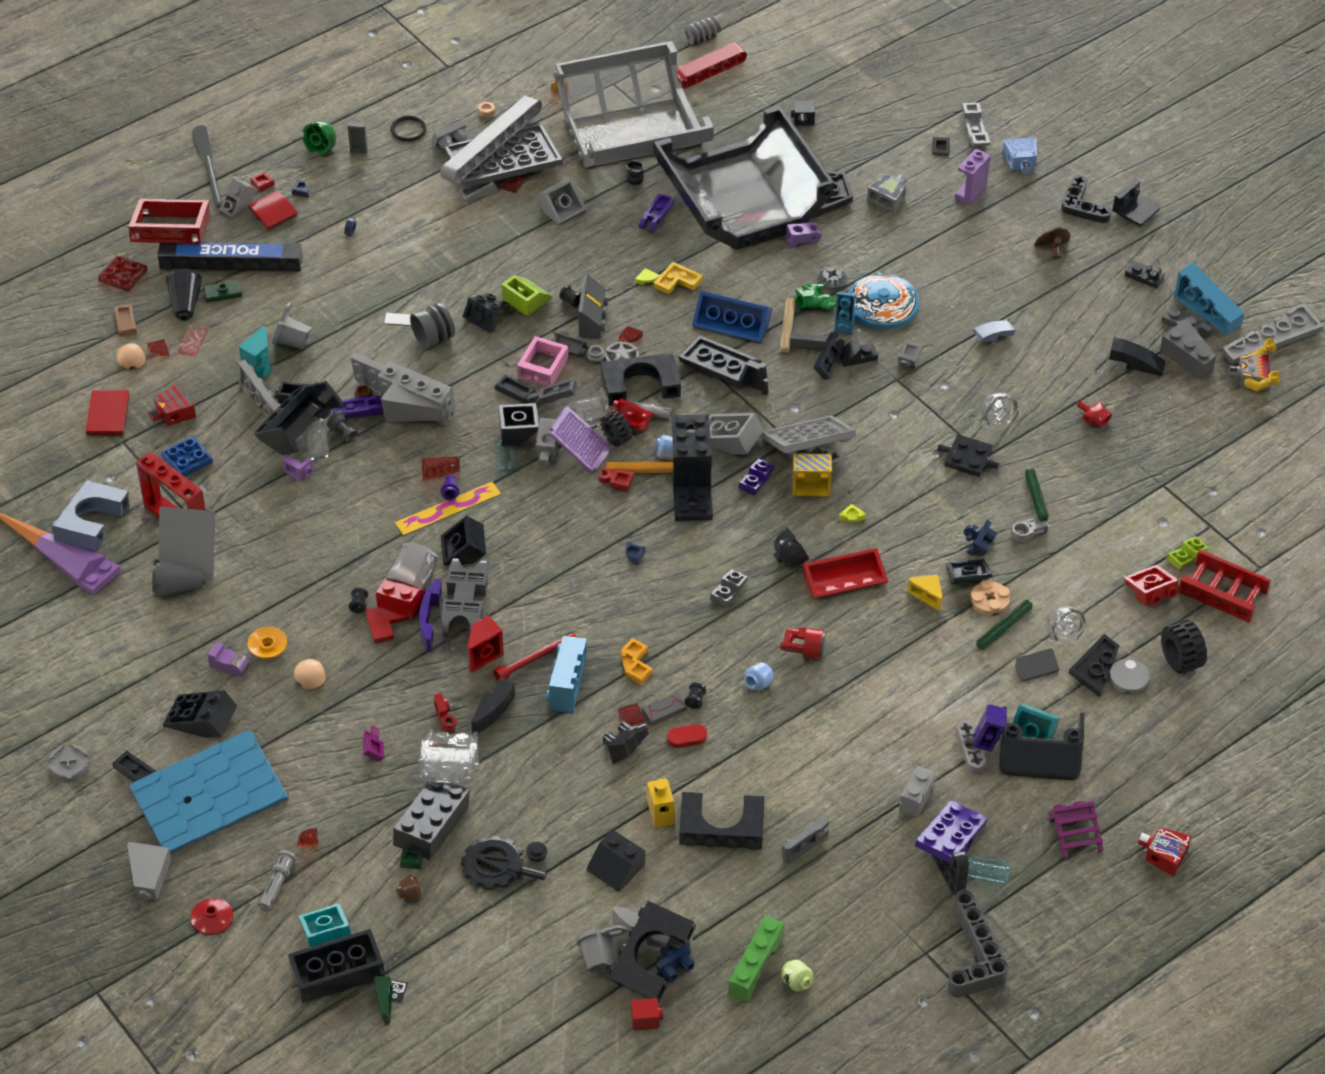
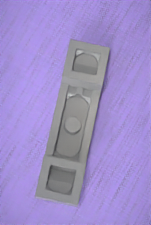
M979 102L962 103L965 128L971 145H990L988 132H985L982 122V111Z

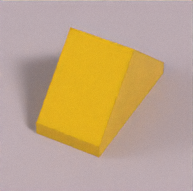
M938 575L911 577L908 580V593L938 611L941 609L942 592Z

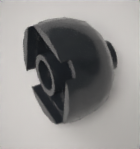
M789 528L776 537L774 541L776 553L773 555L779 564L783 562L787 566L796 567L809 560L806 551L796 540L795 535Z

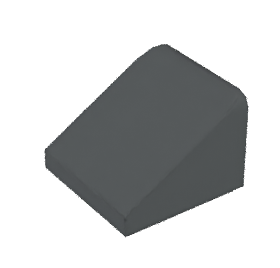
M933 137L932 154L949 155L950 137Z

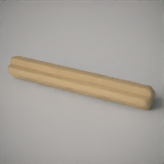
M787 298L785 302L780 342L781 353H788L790 350L795 310L794 298Z

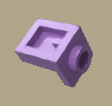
M290 456L282 459L284 472L300 482L309 477L313 472V463L310 458H307L302 464L299 460L293 459Z

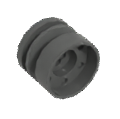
M441 302L428 306L426 311L421 309L410 315V324L414 336L424 349L437 345L439 340L446 341V339L455 336V326L452 317Z

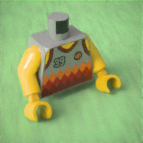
M1272 338L1266 339L1264 341V348L1261 347L1247 356L1240 357L1238 366H1229V377H1239V383L1242 388H1248L1255 392L1270 391L1272 384L1278 385L1280 383V374L1278 371L1271 370L1270 355L1267 354V352L1272 353L1276 351L1274 340Z

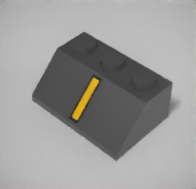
M583 274L578 312L579 336L582 338L601 339V331L605 332V321L603 319L607 317V308L604 307L608 306V295H605V287L588 274Z

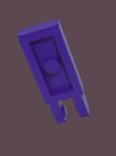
M659 193L645 211L638 227L644 229L649 220L651 223L648 230L653 233L657 225L660 224L675 204V198Z
M366 396L342 400L344 405L333 408L332 414L343 411L345 418L370 414L380 415L384 412L381 401L382 397Z

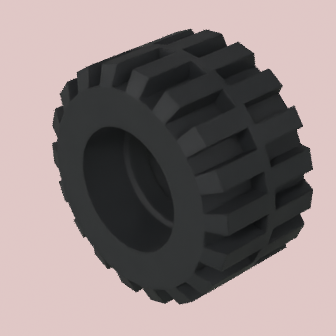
M1187 619L1162 629V650L1168 664L1174 671L1182 674L1205 665L1207 662L1206 643L1201 631L1193 621Z

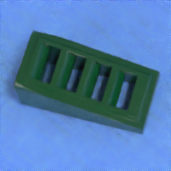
M374 976L373 982L380 1013L385 1025H389L391 1021L393 984L389 976Z

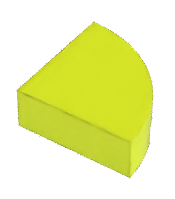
M645 268L635 278V283L644 285V283L652 282L653 284L660 275Z
M853 504L839 514V519L845 522H859L866 518V513Z

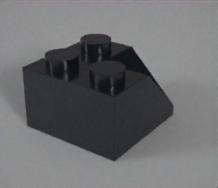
M536 403L499 405L502 446L521 445L538 432L539 423Z

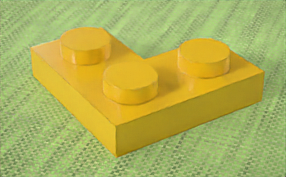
M672 262L654 282V288L670 294L679 284L694 291L703 281V275Z

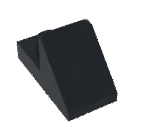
M854 337L843 347L840 360L843 367L878 360V353L873 342L860 345L858 338Z

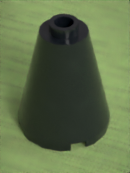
M190 269L173 270L171 275L166 276L167 288L175 316L182 321H186L193 317L202 285V276L198 272L196 274L191 273Z

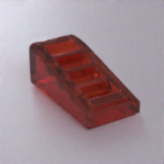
M459 456L422 458L423 480L460 472Z

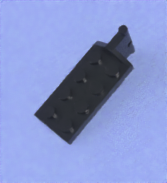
M701 335L679 355V362L739 387H753L762 391L763 395L769 393L766 364L762 363L760 359Z

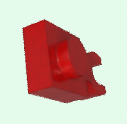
M602 468V475H599L600 483L609 482L610 487L624 491L629 490L634 479V473L619 469L611 472L608 468Z

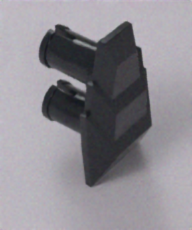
M624 721L618 726L620 735L616 737L611 732H608L603 736L602 741L608 747L613 764L628 757L642 744V741L649 734L647 724L633 727Z

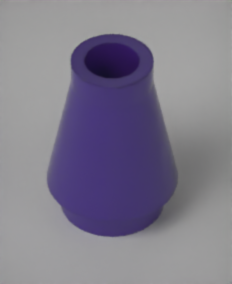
M453 475L445 477L440 491L442 497L447 501H453L459 496L456 477Z

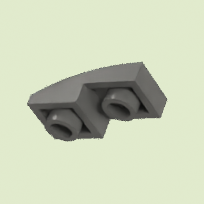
M731 569L722 577L721 584L711 593L710 600L727 607L741 591L748 577Z

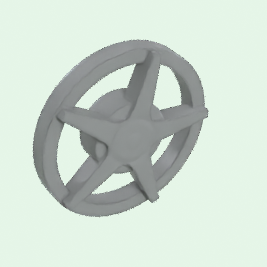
M620 341L607 347L605 350V360L611 361L608 358V354L615 355L614 360L629 358V354L632 353L639 357V352L634 345ZM619 346H620V348L617 349V350H611V349H613V348H615V347H619Z

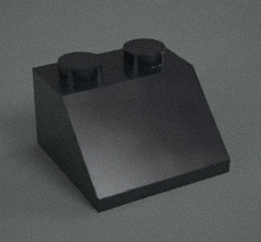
M466 515L441 535L443 565L450 566L453 558H459L461 565L473 564L486 554L484 525Z
M612 829L599 842L586 870L620 892L645 866V850Z

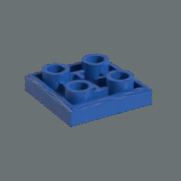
M194 436L161 452V456L167 464L184 477L213 463V458Z

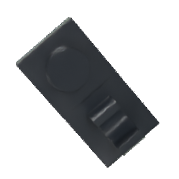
M1132 261L1125 271V276L1157 289L1164 279L1165 273H1162L1161 268L1158 270L1152 269L1153 265L1146 266Z

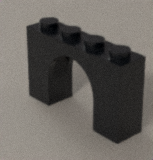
M673 353L601 362V376L608 406H613V402L620 400V398L627 400L625 382L636 375H647L654 378L659 383L663 399L681 397V382Z
M682 792L679 845L762 849L765 796L744 795L743 815L740 821L731 827L718 828L710 825L703 818V793Z
M647 901L646 905H642L638 912L639 919L636 925L633 924L629 930L628 936L630 937L627 943H624L620 948V957L617 963L614 962L610 968L609 978L612 982L648 999L657 998L659 1003L668 983L665 979L639 966L638 950L647 938L654 935H665L688 945L695 931L696 924L688 918Z

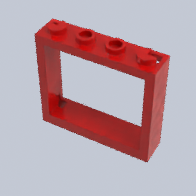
M139 199L129 224L130 242L201 244L210 218L209 200ZM143 216L198 217L195 225L141 223Z
M152 452L147 453L136 461L144 508L157 518L160 515V507L178 508L161 495L159 482L186 501L187 509L206 510L203 490Z

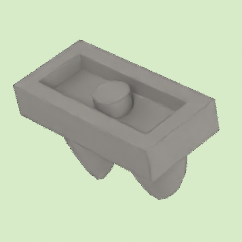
M460 120L435 132L432 138L433 144L435 146L440 145L444 149V145L453 144L452 138L458 142L466 141V123L464 120Z

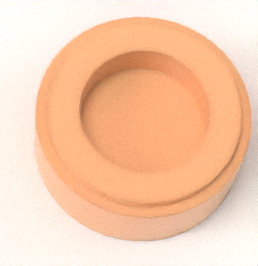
M490 102L479 104L478 114L485 118L493 116L495 114L494 104Z

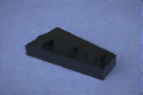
M1103 634L1069 669L1068 674L1100 697L1120 645Z

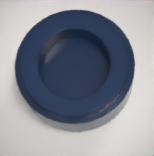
M348 218L344 228L345 235L352 236L354 234L357 224L356 219Z

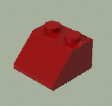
M384 580L376 591L377 607L413 619L421 607V602L427 590L395 581Z
M489 615L472 624L467 645L470 673L504 655L503 630Z

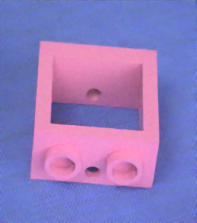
M535 336L517 365L518 378L542 386L553 385L568 361V346ZM536 352L556 357L550 369L530 364Z

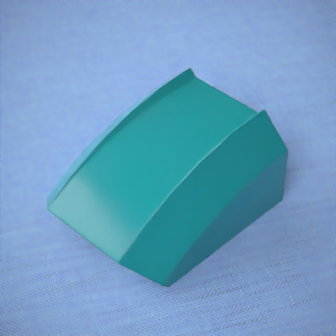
M339 903L298 916L309 947L351 935L349 923Z

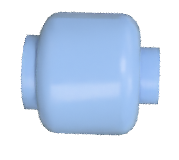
M662 435L656 439L653 452L656 453L657 458L673 461L671 436Z
M763 662L756 663L746 670L744 676L745 684L754 691L765 689L774 681L772 669Z

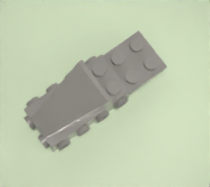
M355 352L350 357L355 380L360 384L372 387L376 391H381V401L387 422L435 421L445 425L448 420L452 419L456 410L452 387L392 361H388L386 365H383Z

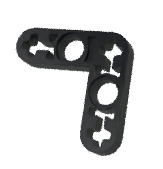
M1081 175L1074 176L1062 200L1061 210L1066 214L1100 223L1108 222L1111 210L1106 206L1081 200L1086 190L1087 179ZM1076 193L1078 194V196H1072L1070 194Z
M965 852L953 853L950 863L932 855L951 893L956 896L958 891L966 889L969 862Z

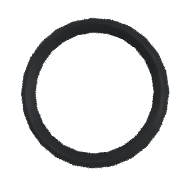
M403 116L392 123L391 132L399 140L414 141L425 134L427 127L425 122L416 116ZM413 119L422 124L423 130L418 136L405 138L397 135L394 127L402 120Z

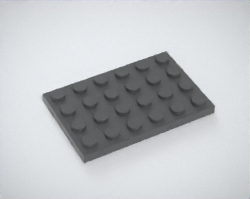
M542 123L520 129L468 174L461 183L464 188L473 187L478 184L490 183L491 181L523 175L529 172H537L546 168H554L563 165V161ZM473 139L444 145L448 159L450 160Z

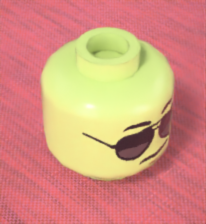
M793 960L783 966L781 979L793 991L801 992L811 986L813 972L802 961Z

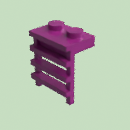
M1078 801L1069 806L1060 804L1053 806V809L1048 812L1049 821L1055 820L1063 858L1068 857L1066 849L1093 844L1098 845L1099 852L1104 851L1094 801L1087 803L1085 801ZM1092 820L1093 827L1062 832L1061 825ZM1095 832L1096 839L1065 844L1064 837Z

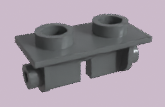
M553 331L555 339L551 341L570 346L568 353L580 357L585 355L586 349H589L588 343L584 338L580 336L572 337L564 331Z

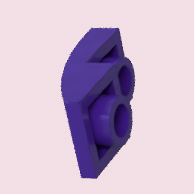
M758 459L750 466L749 473L739 482L738 488L755 495L768 480L775 466Z

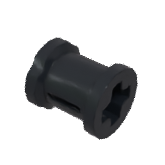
M569 285L564 286L560 291L559 298L568 301L573 307L579 306L581 293L575 292Z
M356 587L351 590L352 600L348 607L354 613H363L366 610L365 600L368 597V591L361 587Z
M693 682L689 685L690 692L684 702L689 708L699 709L702 706V697L706 694L707 690L703 684Z

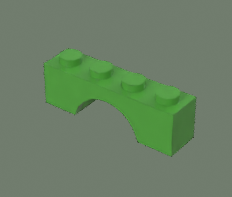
M766 915L764 916L729 979L728 995L748 1003L757 987L759 976L766 960L771 953L776 952L784 938L785 923Z

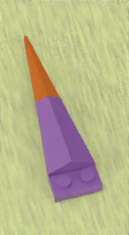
M0 513V520L43 553L80 588L93 595L121 572L120 566L107 560L104 555L89 549L54 541L53 534Z

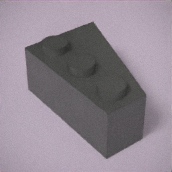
M1187 318L1163 335L1160 351L1201 380L1213 371L1216 355Z

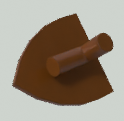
M1057 227L1038 237L1034 246L1051 244L1053 257L1055 259L1060 258L1059 245L1060 243L1069 242L1071 234L1065 228Z

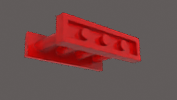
M1199 550L1196 559L1198 567L1191 578L1183 575L1180 580L1179 593L1250 623L1256 607L1252 603L1259 592L1267 595L1271 579L1208 552ZM1205 569L1216 573L1210 585L1199 581ZM1223 577L1234 581L1227 593L1216 589ZM1241 584L1252 588L1245 601L1235 597Z

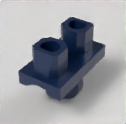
M986 520L983 527L979 530L975 524L965 527L963 532L966 540H973L967 551L968 554L972 556L974 552H977L984 556L988 552L990 545L982 540L984 539L991 544L995 539L997 532L989 528L992 522Z
M688 945L678 950L675 947L669 950L665 946L660 949L661 956L657 958L656 976L672 983L679 977L677 968L681 967L685 972L694 969L695 962L690 956Z

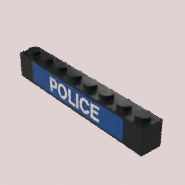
M201 242V244L160 243L157 257L160 269L301 271L303 254L301 244Z

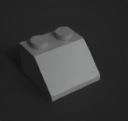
M572 178L564 180L535 195L542 211L557 224L586 210Z

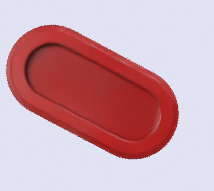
M700 724L672 728L667 734V742L674 748L702 744L707 739V729Z

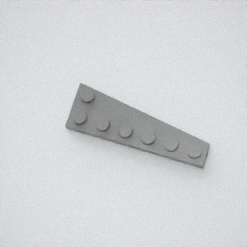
M1303 303L1288 311L1285 316L1275 318L1274 322L1269 325L1261 326L1260 330L1252 331L1245 337H1241L1223 347L1222 354L1231 364H1235L1240 361V357L1247 356L1261 347L1264 348V341L1268 338H1272L1276 348L1321 332L1324 325Z
M245 359L238 362L239 385L250 398L254 396L256 405L259 409L263 407L265 416L268 418L281 404H277L272 392L267 391L263 380L256 376L252 365H248ZM302 434L295 440L299 450L302 449V440H304Z

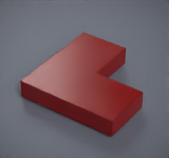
M379 607L365 610L374 643L393 640L394 635L390 624L408 621V618Z

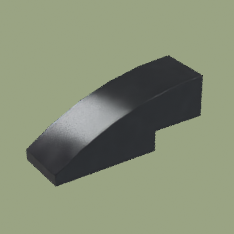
M1114 337L1109 360L1127 363V369L1162 376L1166 362L1164 359L1136 343Z
M499 678L493 693L485 691L471 721L472 734L477 735L485 730L504 713L515 696V682Z

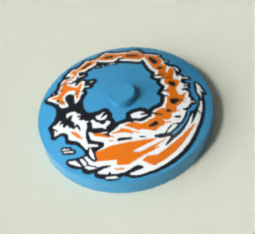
M876 274L864 277L854 283L849 290V294L856 295L855 320L870 328L880 330L896 329L912 321L918 312L919 297L915 288L904 279L893 275Z

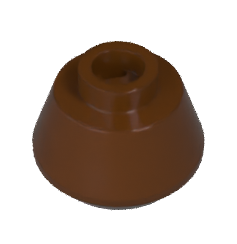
M410 874L399 882V886L396 887L399 899L403 898L405 902H419L421 890L416 876Z

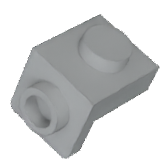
M905 340L901 353L897 355L898 362L905 367H916L923 345Z

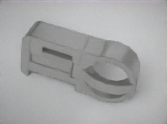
M1038 516L1022 522H1016L1012 526L1011 537L1017 542H1026L1040 533L1045 532L1047 534L1050 525L1048 522L1039 521ZM1015 530H1022L1024 533L1019 534Z

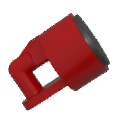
M789 628L785 631L784 642L780 643L779 648L786 652L803 654V657L820 659L823 655L826 632L814 628ZM793 638L803 639L804 644L792 643Z

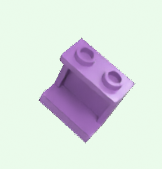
M975 149L959 166L958 171L966 174V182L955 193V199L970 205L985 189L988 181L991 155Z

